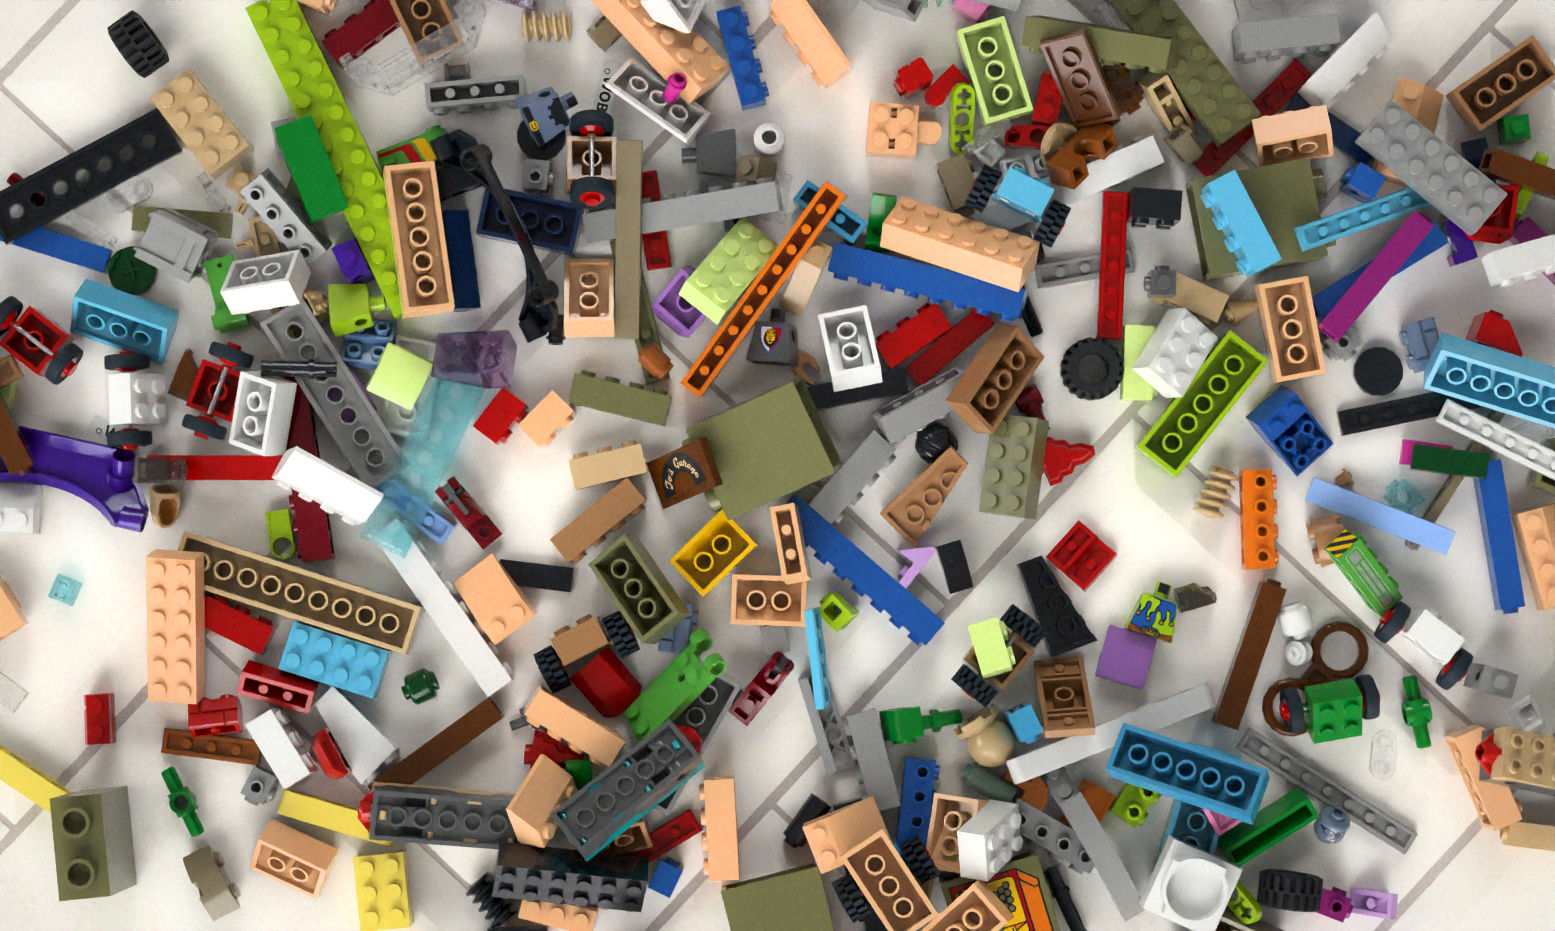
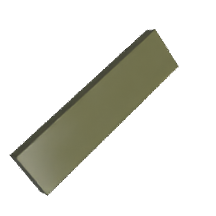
M133 206L131 230L146 232L151 220L148 214L154 213L157 210H164V208ZM173 209L219 232V238L231 239L232 213Z

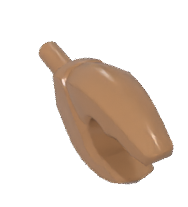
M798 349L799 365L798 367L790 366L796 377L802 375L805 384L814 386L815 383L808 377V374L804 373L803 368L809 365L819 373V365L811 354Z

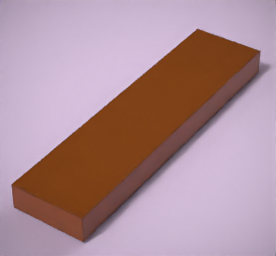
M164 728L161 753L261 765L262 752L254 739L218 734L193 737L190 731Z

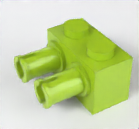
M1125 783L1108 810L1135 828L1137 824L1141 826L1149 815L1146 812L1151 804L1155 805L1162 794Z

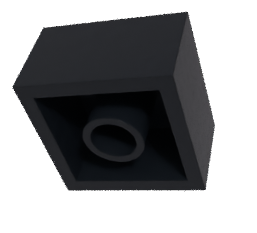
M1132 187L1128 192L1127 223H1131V227L1146 228V225H1156V229L1170 230L1171 227H1174L1181 220L1183 191Z

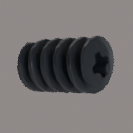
M487 872L469 886L466 896L475 895L472 903H482L478 911H488L484 918L485 920L494 918L491 927L494 928L501 926L519 910L510 912L514 905L512 902L504 904L506 899L492 897L493 889L491 887L493 879L485 880L489 874Z

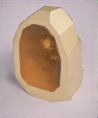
M153 485L149 493L152 521L161 529L171 527L179 517L180 493L172 485Z

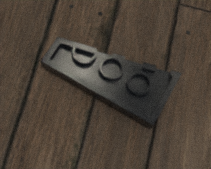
M1042 556L1016 564L1036 620L1047 632L1043 639L1050 658L1098 641L1086 626V622L1081 614H1078L1072 605L1071 599L1065 594L1059 585V581Z

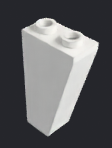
M332 686L315 703L360 784L366 781L371 783L380 774L378 769L384 763L388 766L398 756L395 751L399 746L340 688Z

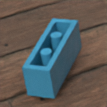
M807 180L794 197L793 204L804 211L820 188ZM841 205L826 228L853 246L866 229L868 223Z
M1022 702L1002 712L1016 740L1021 743L1030 744L1041 738L1039 734L1044 732L1031 704Z

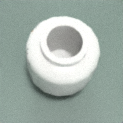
M774 123L760 125L755 130L753 136L754 146L761 155L767 157L779 154L785 145V134L782 128Z
M1300 601L1282 606L1278 619L1283 634L1285 636H1293L1294 640L1307 637V631L1311 630L1314 626L1308 606L1301 604Z

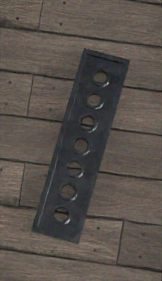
M158 108L1 190L0 235L5 244L9 245L182 153L179 144ZM146 135H152L155 138V144L151 148L142 146V139ZM126 146L133 149V156L128 160L120 157V150ZM103 158H108L111 161V168L108 171H100L98 168V162ZM80 170H87L89 172V179L85 183H79L76 180V174ZM60 181L67 184V191L62 195H58L54 191L55 184ZM37 193H42L45 196V203L39 207L34 206L32 203L33 196ZM14 205H21L23 207V214L19 218H12L10 215V209Z

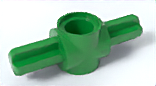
M1416 675L1406 676L1402 679L1407 699L1401 705L1403 718L1406 725L1413 727L1417 748H1427L1431 746L1427 723H1430L1432 720L1430 703L1427 698H1421Z
M174 767L161 772V775L171 793L168 795L171 810L176 813L178 818H183L192 837L202 834L204 827L195 811L198 809L196 796L190 791L188 786H183ZM180 795L188 799L186 809L178 805L177 801Z

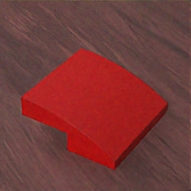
M1078 520L1046 558L1086 592L1118 555Z

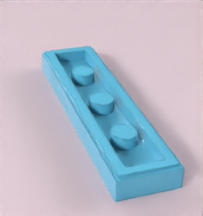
M812 607L805 610L804 615L815 709L818 710L825 709L831 705L821 611L819 607Z

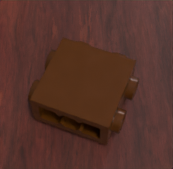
M1121 63V65L1115 64V66L1105 65L1102 69L1121 116L1126 112L1129 115L1133 114L1141 108L1139 103L1144 99L1142 87L1137 81L1133 83L1128 75L1130 74L1129 69L1124 67L1125 63ZM1119 118L1117 120L1107 121L1103 123L1115 126L1121 120Z

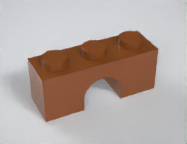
M1105 123L1082 127L1046 163L1051 183L1075 190L1089 176L1085 160L1090 158L1105 160L1119 146L1114 127Z

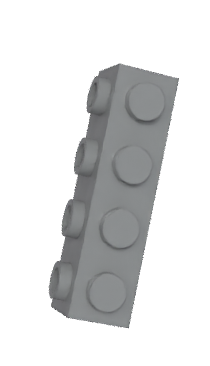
M523 74L424 83L426 108L429 112H434V115H447L450 110H458V113L473 112V108H483V111H494L498 109L497 106L507 105L508 109H517L518 107L514 99L527 95L526 79Z
M269 168L265 169L240 191L244 201L258 212L260 220L265 225H269L275 232L277 240L281 244L286 245L290 251L300 250L307 265L326 252L333 244L316 223H310L305 210Z
M955 366L871 412L882 437L890 444L899 443L914 431H921L934 420L943 419L948 416L949 412L953 409L945 400L965 371Z
M873 430L808 505L830 524L834 521L839 524L847 515L845 508L850 503L855 505L864 495L861 490L867 484L871 487L880 477L877 472L884 465L888 468L896 459V456L893 455L896 449Z
M872 708L846 715L847 721L843 722L846 736L851 735L854 743L849 748L852 759H858L860 769L855 771L859 785H865L866 793L862 794L863 799L874 796L879 811L901 806L876 709Z
M1015 797L1013 803L1018 804L1019 814L1021 815L1020 834L1028 838L1026 843L1038 850L1041 846L1049 850L1047 855L1059 862L1065 859L1071 863L1069 868L1081 875L1084 871L1090 874L1094 865L1074 830L1022 801L1020 798Z

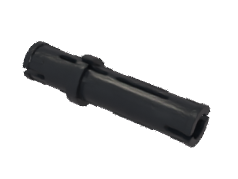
M309 359V361L261 360L260 370L261 376L309 377V379H314V377L337 378V361L315 362L314 359Z
M1056 865L1044 870L1043 873L1052 890V898L1056 899L1070 931H1087L1069 893L1070 887L1065 884L1058 866Z

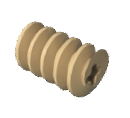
M522 10V37L525 35L526 41L530 42L534 35L536 41L540 42L544 35L546 41L550 42L554 35L555 40L560 42L562 35H564L566 42H570L572 37V12L569 18H567L565 11L562 10L558 18L554 10H552L550 17H547L545 10H542L540 17H537L535 10H532L530 17H527L525 10Z
M1211 464L1216 471H1208L1207 474L1213 480H1204V484L1209 489L1200 490V493L1205 498H1197L1196 502L1201 508L1193 507V510L1211 518L1224 517L1219 508L1228 507L1223 502V499H1231V496L1226 491L1235 490L1230 481H1239V478L1234 472Z

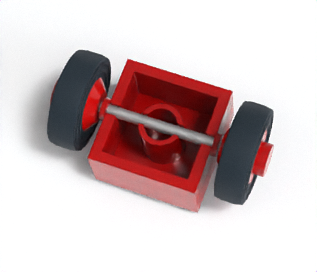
M14 296L7 297L0 303V336L9 328L11 329L0 342V346L37 375L46 377L55 385L60 384L77 369L78 363L83 356V350L72 343L75 339L72 335L35 307L29 305L17 320L23 309V304Z
M212 342L208 353L218 357L225 364L221 366L204 359L201 362L185 406L202 411L205 416L185 414L182 421V426L195 431L194 435L206 440H208L209 436L219 440L225 438L227 428L218 425L215 420L210 418L216 416L229 422L233 420L240 372L232 370L230 365L250 368L254 360V356L241 351L242 347L230 342L227 345Z

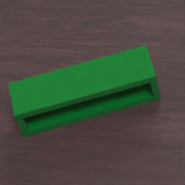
M1298 786L1258 811L1253 825L1245 822L1239 823L1219 836L1217 844L1226 859L1240 867L1320 816L1310 799Z

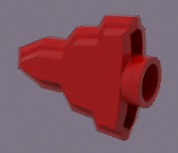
M1047 437L1042 473H1045L1049 485L1061 483L1064 476L1073 473L1075 466L1085 464L1096 455L1094 446L1083 443L1070 445L1065 440L1055 441L1052 437Z
M535 730L532 744L525 745L524 764L530 765V770L540 754L546 755L561 768H566L567 760H584L585 758L584 753L579 754L568 746H563L561 741L549 737L548 732Z

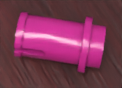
M674 73L668 77V85L662 93V98L667 103H672V101L675 103L680 92L687 86L686 77L681 73Z

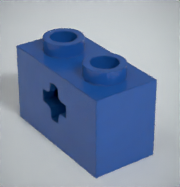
M1360 162L1356 166L1351 165L1349 169H1346L1339 181L1343 183L1339 190L1363 204L1374 199L1386 176Z

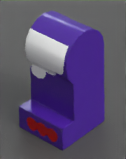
M1451 220L1446 221L1441 230L1449 241L1453 254L1447 257L1449 266L1452 267L1477 258L1478 255L1473 241L1469 240L1462 229Z

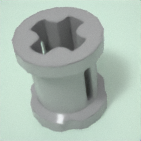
M465 62L464 65L454 66L444 64L445 81L471 79L469 62Z

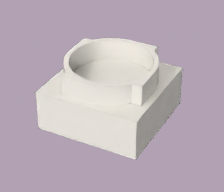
M1169 835L1139 904L1142 908L1193 931H1216L1243 869L1230 861Z

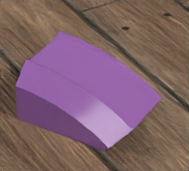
M689 265L681 268L652 304L656 316L676 334L689 338L707 318L706 315L679 295L686 280L696 270Z

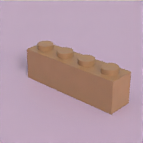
M625 478L553 536L550 541L568 563H571L573 560L575 563H578L588 555L585 550L592 545L595 548L607 539L604 536L610 530L616 532L626 524L624 521L626 517L630 514L635 517L644 510L645 506L643 504L646 502V499L629 478Z

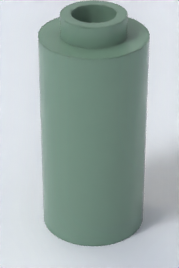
M974 762L973 765L968 763L961 777L965 778L963 781L965 785L992 800L1010 803L1018 789V786L988 768L979 765L977 762Z

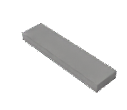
M1131 247L1126 248L1125 274L1135 272ZM1100 253L1036 264L1034 271L1037 288L1043 289L1099 279Z

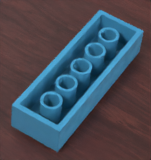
M1123 723L1106 767L1111 778L1251 825L1254 824L1270 780L1268 770L1126 723Z

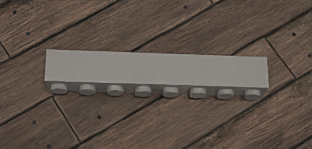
M771 177L756 179L757 184L747 186V181L732 183V189L723 190V185L708 187L709 193L699 194V189L685 191V197L675 198V193L660 196L661 201L651 202V197L642 199V234L783 210L779 181L772 182ZM616 203L612 204L613 209H589V213L582 214L587 243L616 239Z

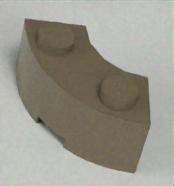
M207 845L183 857L190 881L199 889V899L213 921L240 908L238 897L241 896L240 891L235 883L230 882L223 868L225 861L219 851L215 852L210 845Z

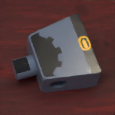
M552 87L514 99L531 137L539 147L570 125L571 120L567 110L578 105L572 92L560 97Z

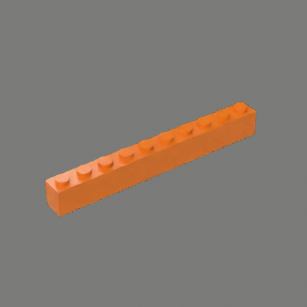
M829 181L824 182L680 384L699 398L705 395L848 195Z

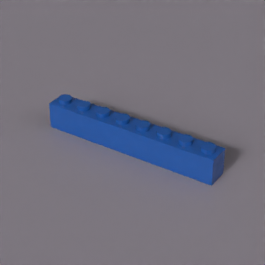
M837 242L834 243L827 270L834 273L833 278L848 281V277L858 279L857 284L871 287L873 282L881 284V290L895 293L897 288L905 290V296L918 299L919 294L929 296V302L942 305L943 300L952 302L951 307L966 311L967 306L976 308L975 313L990 317V313L993 312L1000 314L999 319L1014 322L1015 318H1022L1029 291L1021 288L1019 292L962 273Z
M794 493L786 504L795 503L799 508L806 548L810 546L814 549L816 553L813 556L825 565L828 561L835 567L832 572L842 581L845 578L853 583L851 588L858 595L863 597L866 594L872 599L870 605L879 613H882L883 610L891 616L889 621L899 630L902 626L910 633L907 637L919 646L922 642L924 645H927L945 622Z

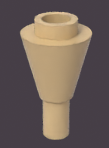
M1257 300L1251 302H1226L1222 311L1224 321L1234 326L1255 310H1258Z

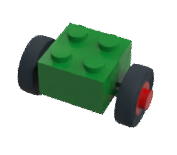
M1369 674L1357 676L1355 681L1351 678L1305 686V703H1302L1296 688H1286L1280 692V716L1289 733L1303 731L1305 726L1314 744L1362 736V718L1370 720L1379 717L1380 693L1373 677Z

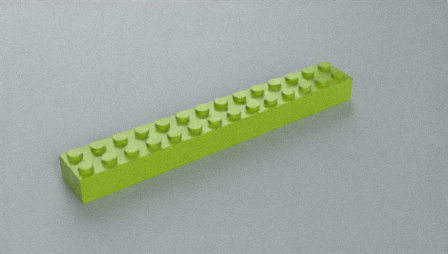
M296 0L258 1L245 9L298 119L312 115L349 205L343 211L394 318L400 320L403 318L383 175L300 4Z

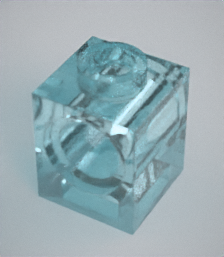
M1394 479L1385 488L1387 493L1383 495L1392 507L1410 514L1426 501L1406 479H1400L1399 481ZM1401 489L1406 491L1408 495L1405 503H1401L1397 499V493Z

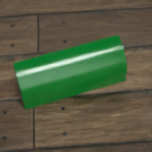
M312 115L274 128V136L310 223L313 224L347 209L349 205Z

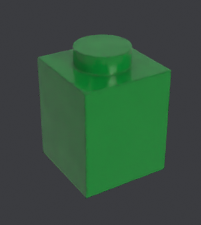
M1528 114L1503 116L1497 120L1499 145L1524 143L1531 139Z

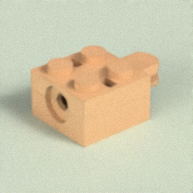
M870 102L866 155L915 159L917 144L934 145L938 143L941 138L942 128L936 121L918 120L919 105Z

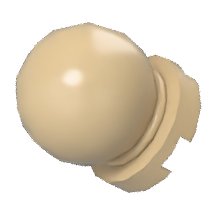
M994 703L989 708L984 707L967 718L968 724L962 728L958 725L953 730L959 740L967 739V749L971 758L979 765L986 767H997L1005 764L1006 760L1010 759L1015 751L1013 732L1005 722L996 719L1000 712Z

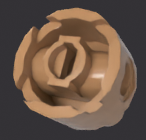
M1340 513L1332 514L1322 519H1310L1311 524L1306 525L1309 539L1315 540L1316 548L1312 549L1314 561L1316 564H1321L1322 568L1334 563L1324 548L1344 530L1343 523H1337V520L1341 519Z

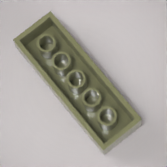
M1042 15L1026 16L1021 46L1029 47V52L1043 54L1039 45L1041 39L1087 29L1098 59H1101L1100 64L1115 66V64L1121 65V63H1125V68L1139 70V68L1145 69L1146 66L1149 67V72L1163 74V72L1169 73V69L1177 68L1182 38Z

